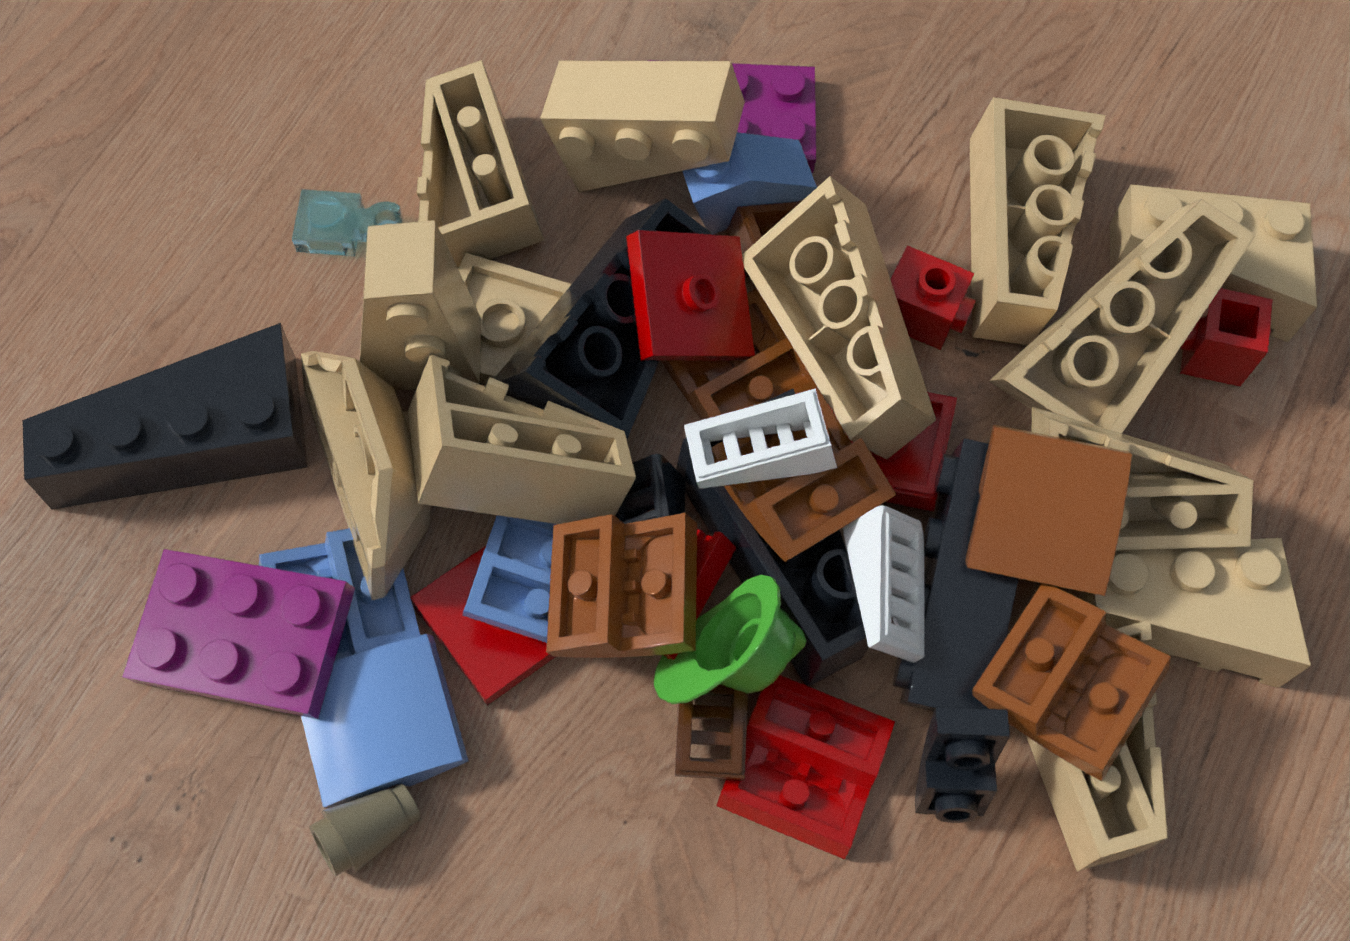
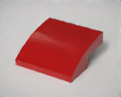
M779 675L772 684L761 691L747 725L744 781L726 780L716 806L845 860L852 846L870 789L878 775L895 721Z

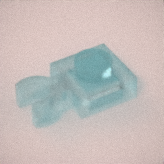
M302 189L292 235L296 252L355 256L357 243L367 242L368 226L402 223L401 208L393 202H379L365 209L360 193Z

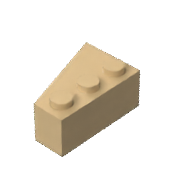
M482 60L426 79L421 146L424 150L422 177H418L417 195L420 199L418 222L436 221L457 268H459L465 253L490 260L544 241L499 101Z
M559 61L540 119L578 192L729 161L745 101L731 61Z
M430 354L408 409L418 504L553 524H562L609 514L616 515L636 478L625 431L550 401L547 402L544 410L507 396L506 393L509 385L490 377L485 387L447 372L450 361Z
M1032 407L1031 432L1132 453L1129 482L1116 550L1251 547L1252 479L1219 462Z
M1150 619L1116 628V630L1147 645L1152 640ZM1156 692L1103 781L1078 769L1027 737L1077 872L1140 854L1168 838L1161 747H1156L1153 707L1157 704Z

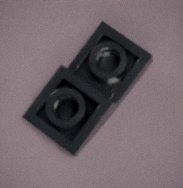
M957 707L935 708L927 731L920 762L915 794V813L935 814L938 820L947 823H963L972 821L977 816H984L997 793L995 763L1010 737L1008 710Z

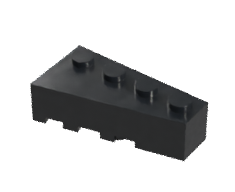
M666 198L626 218L494 379L509 385L506 393L507 396L544 410L548 401L623 430L625 431L626 439H628L660 360H641L626 236L637 230L711 234V232Z
M281 323L22 420L24 480L51 510L308 468L296 358Z
M794 389L784 392L765 402L794 395ZM687 438L683 439L676 470L685 478V492L712 536L715 532H721L736 547L729 563L743 584L746 580L761 574L774 578L780 587V607L803 630L806 637L805 647L790 661L805 685L810 687L862 659L869 646L848 552L840 530L784 562L756 531L724 486L699 489ZM723 440L710 442L711 447L717 445Z
M964 438L951 455L943 454L934 488V492L939 493L935 518H929L923 537L924 557H927L924 572V658L915 663L897 658L893 686L903 688L901 704L934 711L936 707L989 709L973 696L972 690L1007 637L1018 578L967 568L965 562L980 499L978 489L988 451V443Z

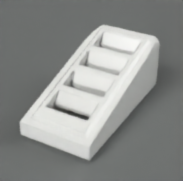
M816 389L684 425L699 489L808 475L837 468ZM805 430L807 438L794 441L792 431ZM778 433L781 445L768 448L765 435ZM750 437L754 452L741 455L737 438ZM723 440L728 460L715 463L710 442Z
M878 506L843 527L867 643L870 648L915 663L924 658V538L922 525L919 520L890 507Z

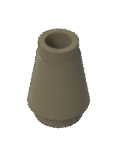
M400 783L391 789L387 788L323 810V819L310 825L309 828L322 857L336 877L348 869H351L354 874L357 873L407 831L411 825L420 821L421 815L408 789L403 783Z

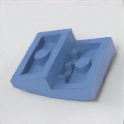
M496 515L462 616L547 643L553 525L557 524Z
M350 528L327 532L325 543L259 554V566L343 580L355 588L335 661L378 646L420 635L404 569L401 570L385 597L372 600L353 544Z
M429 634L378 646L335 661L319 718L301 716L323 808H332L400 783L410 787L469 762L434 636Z

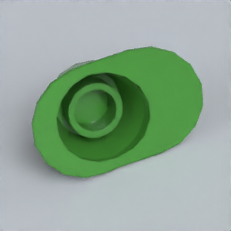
M762 574L750 578L736 588L724 601L700 616L696 620V651L678 653L674 660L667 659L664 655L661 656L654 677V688L660 699L670 704L688 703L706 694L719 684L745 693H754L764 690L777 679L787 663L805 647L806 637L803 630L780 607V587L775 579Z

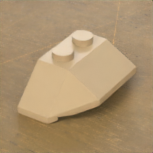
M317 351L301 353L303 387L348 528L351 530L353 544L371 599H380L387 595L430 526L431 505L418 504L408 410H401L394 387L357 359Z

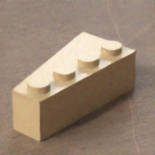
M992 98L970 137L971 272L975 273L971 283L972 299L976 300L972 310V337L1029 345L1058 310L1073 249L1071 241L1075 226L1081 218L1084 205L1082 196L1086 180L1092 172L1096 153L1093 152L1097 137L1102 132L1106 115Z
M829 176L742 254L743 266L849 439L855 442L862 438L870 451L888 459L936 421V417L866 204Z
M1204 199L1178 209L992 377L989 382L1031 410L1032 407L1123 433L1256 234Z

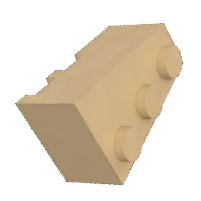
M1130 184L1110 222V270L1174 212L1184 206L1204 199L1256 234L1221 288L1273 299L1270 325L1272 331L1270 336L1285 342L1291 340L1317 308L1310 203Z
M436 221L368 226L359 362L394 387L395 391L417 389L430 354L450 361L447 372L480 384L481 316Z
M1282 538L1251 539V547L1116 550L1105 596L1068 589L1069 594L1106 611V625L1114 629L1150 619L1152 640L1148 645L1163 653L1198 662L1197 667L1216 672L1222 668L1258 677L1259 683L1280 688L1311 666Z

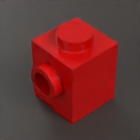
M907 245L890 279L909 337L941 350L950 330L962 334L976 300L966 296L975 273Z
M1220 288L1180 347L1183 350L1180 374L1241 387L1268 353L1273 299Z

